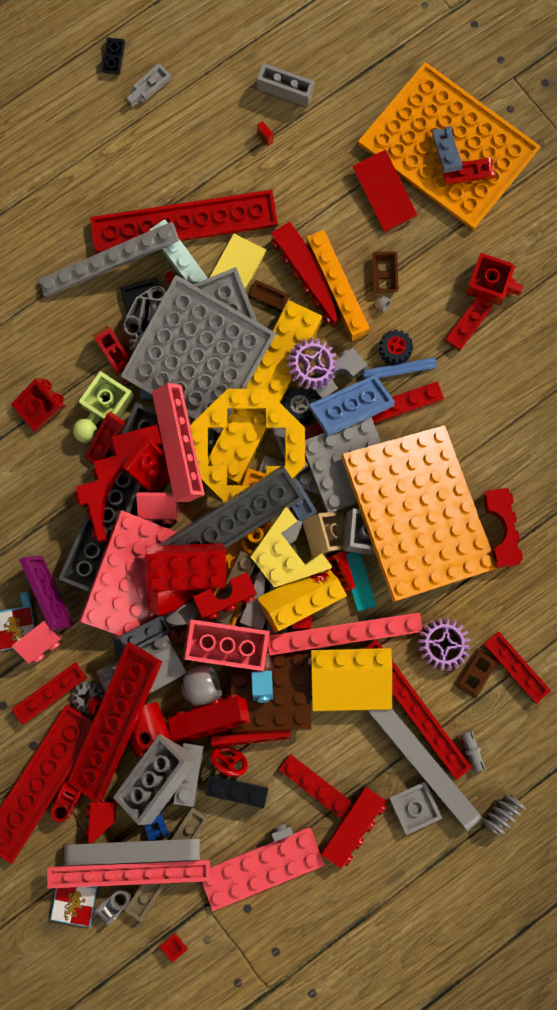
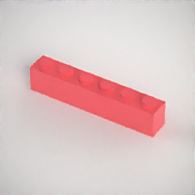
M166 383L153 390L152 395L175 502H191L205 495L182 386Z

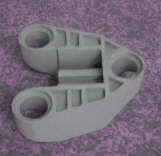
M152 287L136 297L124 321V330L128 337L134 338V333L128 331V327L131 324L138 326V330L135 333L138 336L140 335L139 331L142 329L143 322L145 321L147 305H150L147 321H151L166 293L162 287ZM156 291H159L163 294V296L158 299L152 297L153 293Z

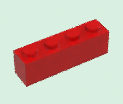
M236 694L226 697V700L211 701L207 706H196L192 708V711L175 713V716L168 718L171 741L183 744L250 723L247 700Z
M364 786L354 804L322 850L321 855L340 869L343 866L347 867L353 858L351 854L354 849L358 850L364 842L362 837L365 832L369 833L374 827V818L377 814L380 816L385 810L386 805L384 803L386 800Z

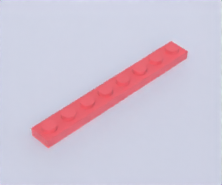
M420 613L269 635L268 652L269 655L419 633L423 632Z
M210 859L47 867V889L211 881Z

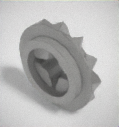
M83 682L75 687L72 693V704L76 710L82 713H90L85 706V699L79 697L80 695H86L88 689L90 692L89 696H97L103 699L102 690L95 683ZM100 704L97 705L95 711L99 709Z

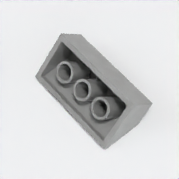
M167 634L141 648L163 661L149 694L186 674L179 655ZM119 660L97 671L105 692Z
M158 735L113 798L138 825L152 824L197 761L185 748L162 735Z

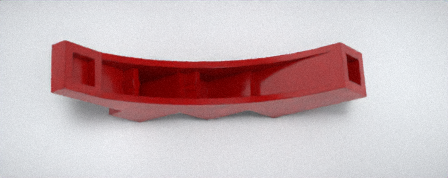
M157 425L113 436V443H110L112 454H116V456L94 461L95 468H92L94 478L98 480L76 486L77 492L74 493L76 503L80 504L83 508L89 507L86 511L89 521L93 520L94 527L91 528L93 538L97 539L100 543L108 541L103 524L104 510L113 484L124 471L122 468L123 464L144 435L148 436L159 448L163 447Z

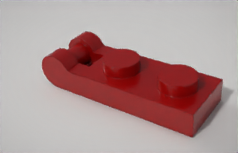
M485 158L462 162V170L448 173L443 172L445 186L483 179H494L496 172L492 167L494 165L493 159Z

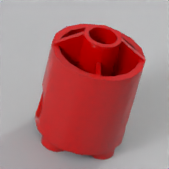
M158 702L148 705L144 704L129 738L134 754L137 757L147 752L158 735L171 740Z

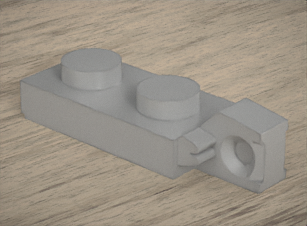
M160 63L157 64L133 85L131 94L126 98L127 103L133 108L139 102L147 101L172 79V75Z

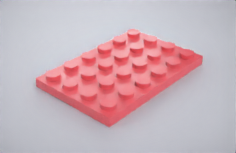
M119 510L79 622L121 635L156 617L155 613L148 610L145 546H156L177 532Z

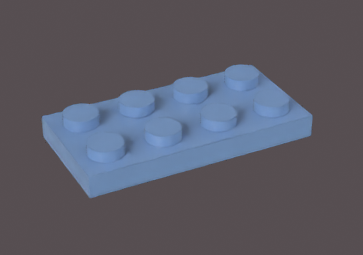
M373 375L309 404V409L326 435L330 436L393 407L395 401L377 376Z

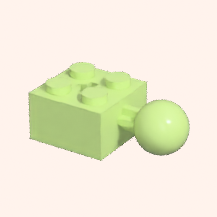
M100 371L79 400L81 407L90 412V415L87 419H80L75 423L73 427L74 437L82 443L93 441L97 433L96 424L99 420L103 421L106 414L110 411L120 418L134 398L132 391ZM104 398H110L108 402L103 401Z

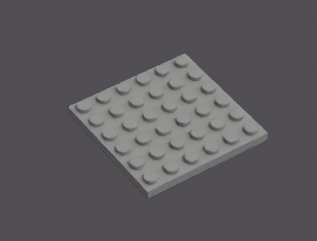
M175 275L121 377L152 394L153 390L166 383L181 385L187 414L196 420L227 389H246L277 333ZM227 409V420L234 409ZM211 428L219 434L223 430V428Z

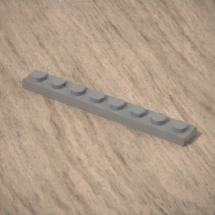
M169 222L40 278L39 281L43 295L48 298L178 242L179 238L174 224Z

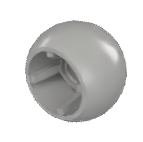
M206 664L193 666L183 676L182 693L185 699L194 706L204 707L209 705L211 701L220 700L222 689L212 666Z

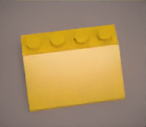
M391 648L311 650L313 711L392 709Z

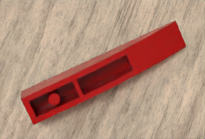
M289 221L271 233L270 243L275 250L280 251L282 254L281 259L285 265L289 264L292 268L291 273L296 280L299 279L301 281L304 292L307 295H311L314 306L317 309H321L326 323H331L334 328L337 326V316L325 277L311 250Z

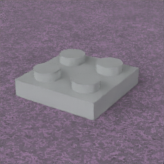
M426 781L389 797L405 835L442 819Z

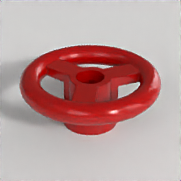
M220 746L211 753L212 765L224 776H241L248 769L246 757L235 748ZM221 752H228L235 756H225ZM241 761L242 768L235 771V763Z

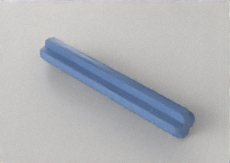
M432 357L363 370V378L365 380L373 375H376L377 378H384L436 368L437 362Z

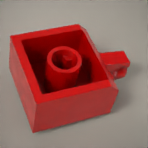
M480 253L465 294L474 297L480 296L485 301L501 306L505 295L509 296L511 293L519 296L523 285L516 283L515 279L511 278L515 269L512 263Z

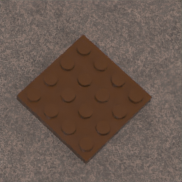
M308 651L276 655L266 653L264 671H272L273 699L266 703H259L257 700H253L252 672H258L259 670L230 666L231 695L236 694L247 700L250 723L231 728L232 733L311 730Z

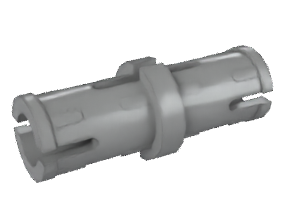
M473 730L461 733L466 748L465 753L466 756H469L473 771L479 772L486 769L480 753L481 748L476 743Z

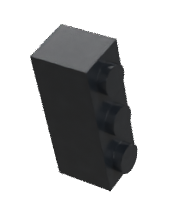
M211 774L205 795L264 808L269 787Z

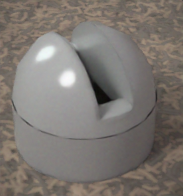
M380 296L375 300V307L384 313L388 309L391 299Z

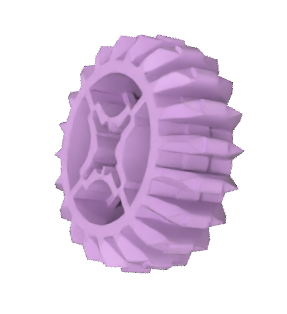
M309 338L307 342L302 339L300 344L296 343L294 345L295 349L289 351L291 355L287 357V360L291 362L286 367L292 368L288 374L295 375L292 381L298 379V386L305 383L304 387L308 389L311 384L312 390H315L317 385L319 388H323L324 383L328 385L330 379L335 377L332 372H336L338 368L333 365H336L338 360L332 359L336 356V353H330L332 350L331 346L325 347L327 342L324 341L320 344V339L318 338L315 342H313L312 338ZM304 350L316 351L313 356L304 355L301 352ZM321 355H322L323 358L325 359L326 368H324L325 365H323V364L321 363V360H320ZM314 358H316V359L314 360V362H315L314 365H316V366L312 367V368L309 370V368H310V365H309L310 363H309V362H310L311 360H313ZM298 359L300 360V363H302L304 366L303 373L299 368ZM311 372L323 374L320 378L308 377Z
M438 618L437 625L434 621L430 622L432 628L427 625L424 626L427 633L420 632V636L424 637V640L419 639L418 643L424 646L419 647L418 651H425L421 658L426 656L429 658L425 662L427 665L433 661V669L439 664L440 671L444 670V665L450 671L452 668L451 664L455 668L459 667L457 660L462 664L465 662L461 656H469L467 652H464V649H471V646L465 645V642L471 640L470 638L464 639L463 636L468 634V632L464 631L461 633L460 630L463 628V625L461 624L456 628V620H453L451 625H449V618L444 620V624L441 618ZM443 629L439 640H429L435 630ZM449 630L457 636L459 643L453 642L450 639ZM445 638L449 645L453 646H448L445 649H442V646L440 647V644L435 643H440L444 641ZM429 646L438 649L440 659H437L431 653ZM450 649H459L453 659L445 661Z

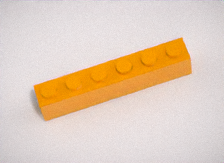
M321 230L307 236L306 245L321 268L334 306L351 342L367 336L370 330L369 325L325 231Z

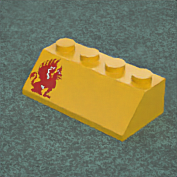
M328 569L284 584L256 599L273 632L276 633L347 595L338 578Z

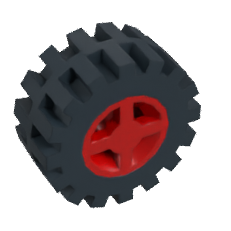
M394 329V331L390 330L387 334L383 335L379 343V355H381L382 360H385V363H391V365L405 363L410 358L413 344L409 334H404V331L400 330L399 332L397 329Z

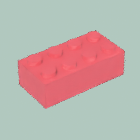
M189 619L182 659L264 671L270 631Z

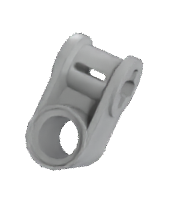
M125 888L118 889L93 911L94 914H98L105 922V927L110 925L130 903L132 898L130 891ZM118 894H122L125 897L126 902L124 904L117 901L116 896Z

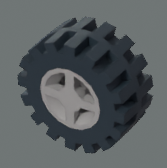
M295 388L285 395L283 406L303 424V422L307 423L313 418L314 415L309 409V404L316 402V399L309 390Z

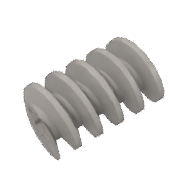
M503 795L506 802L498 801L500 808L493 807L495 815L492 813L487 814L490 821L482 820L484 825L497 837H499L498 833L506 834L503 827L511 828L508 823L509 820L516 822L514 814L521 816L519 808L526 810V807L513 795Z

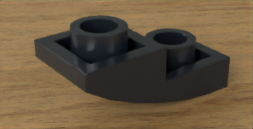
M107 37L102 73L120 75L125 50V39Z

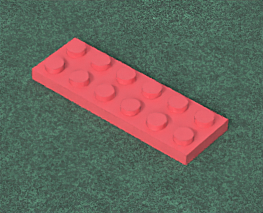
M308 827L293 833L291 836L273 841L210 867L211 881H203L202 884L211 908L215 911L323 867L325 864L312 830Z

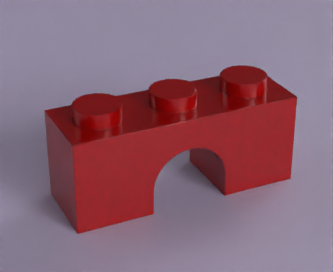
M248 572L229 580L232 586V594L227 599L216 598L212 589L193 596L203 619L213 620L219 617L218 613L226 610L227 613L236 609V605L241 602L247 604L255 600L254 596L257 595V592Z

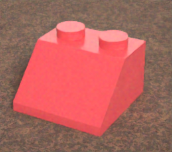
M173 493L136 494L138 517L153 523L162 522V525H174V522H178L179 502L174 501Z
M43 621L13 644L12 647L28 664L33 661L36 664L45 657L43 655L44 652L48 649L53 651L61 645L58 641L62 638L56 630H50L47 621Z

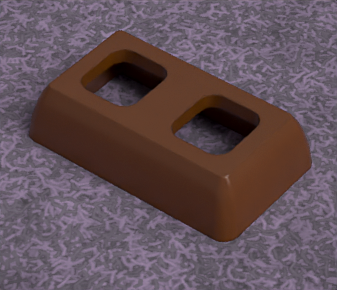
M373 252L374 292L396 293L399 290L397 252ZM389 261L390 270L380 271L378 269V262ZM390 279L391 288L381 289L379 287V280Z
M476 649L455 681V686L471 697L477 698L496 668L497 660L480 649ZM479 658H483L490 663L486 672L476 668L475 665ZM469 674L474 675L480 680L475 689L465 683Z

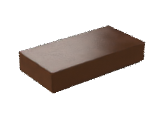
M255 280L248 298L282 313L289 294Z

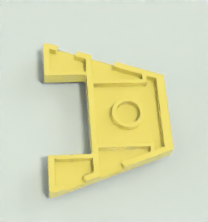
M287 506L283 508L281 514L251 554L252 560L274 588L332 568V565L322 552L305 564L282 535V532L297 522V519Z

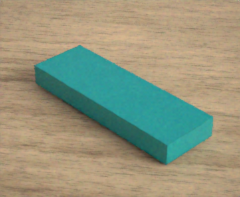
M354 552L346 554L355 588L351 592L357 612L376 607L361 554Z

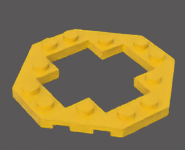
M227 389L190 425L201 479L223 502L250 486L227 485V466H208V428H227V409H266V428L285 429L284 467L292 479L305 467V427L267 389ZM266 466V475L280 466Z

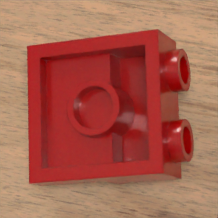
M35 378L11 403L34 432H38L50 419H54L66 407L63 403L64 397L58 392L55 393L51 389V382L45 378Z

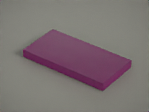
M28 556L19 559L50 630L68 629L74 626L44 557Z

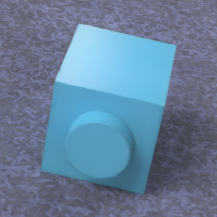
M272 671L252 672L253 700H257L259 703H266L273 699Z

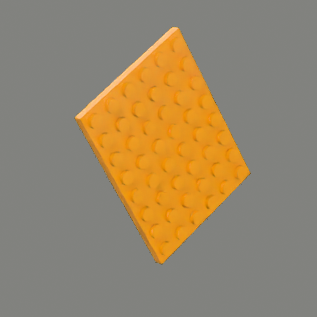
M424 62L358 141V145L371 155L386 149L399 176L473 231L541 148L536 142L426 62ZM451 126L461 162L492 158L494 163L492 167L496 172V177L491 180L483 179L445 186L442 166L432 137V129L438 128L441 130Z
M445 425L341 455L392 602L497 569L494 556Z

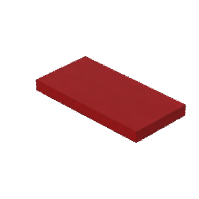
M386 149L352 166L384 233L418 216Z
M144 435L122 468L149 493H162L170 482L165 453L148 436Z

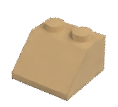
M344 511L318 513L302 520L312 557L317 556L321 552L325 556L343 550L346 519Z

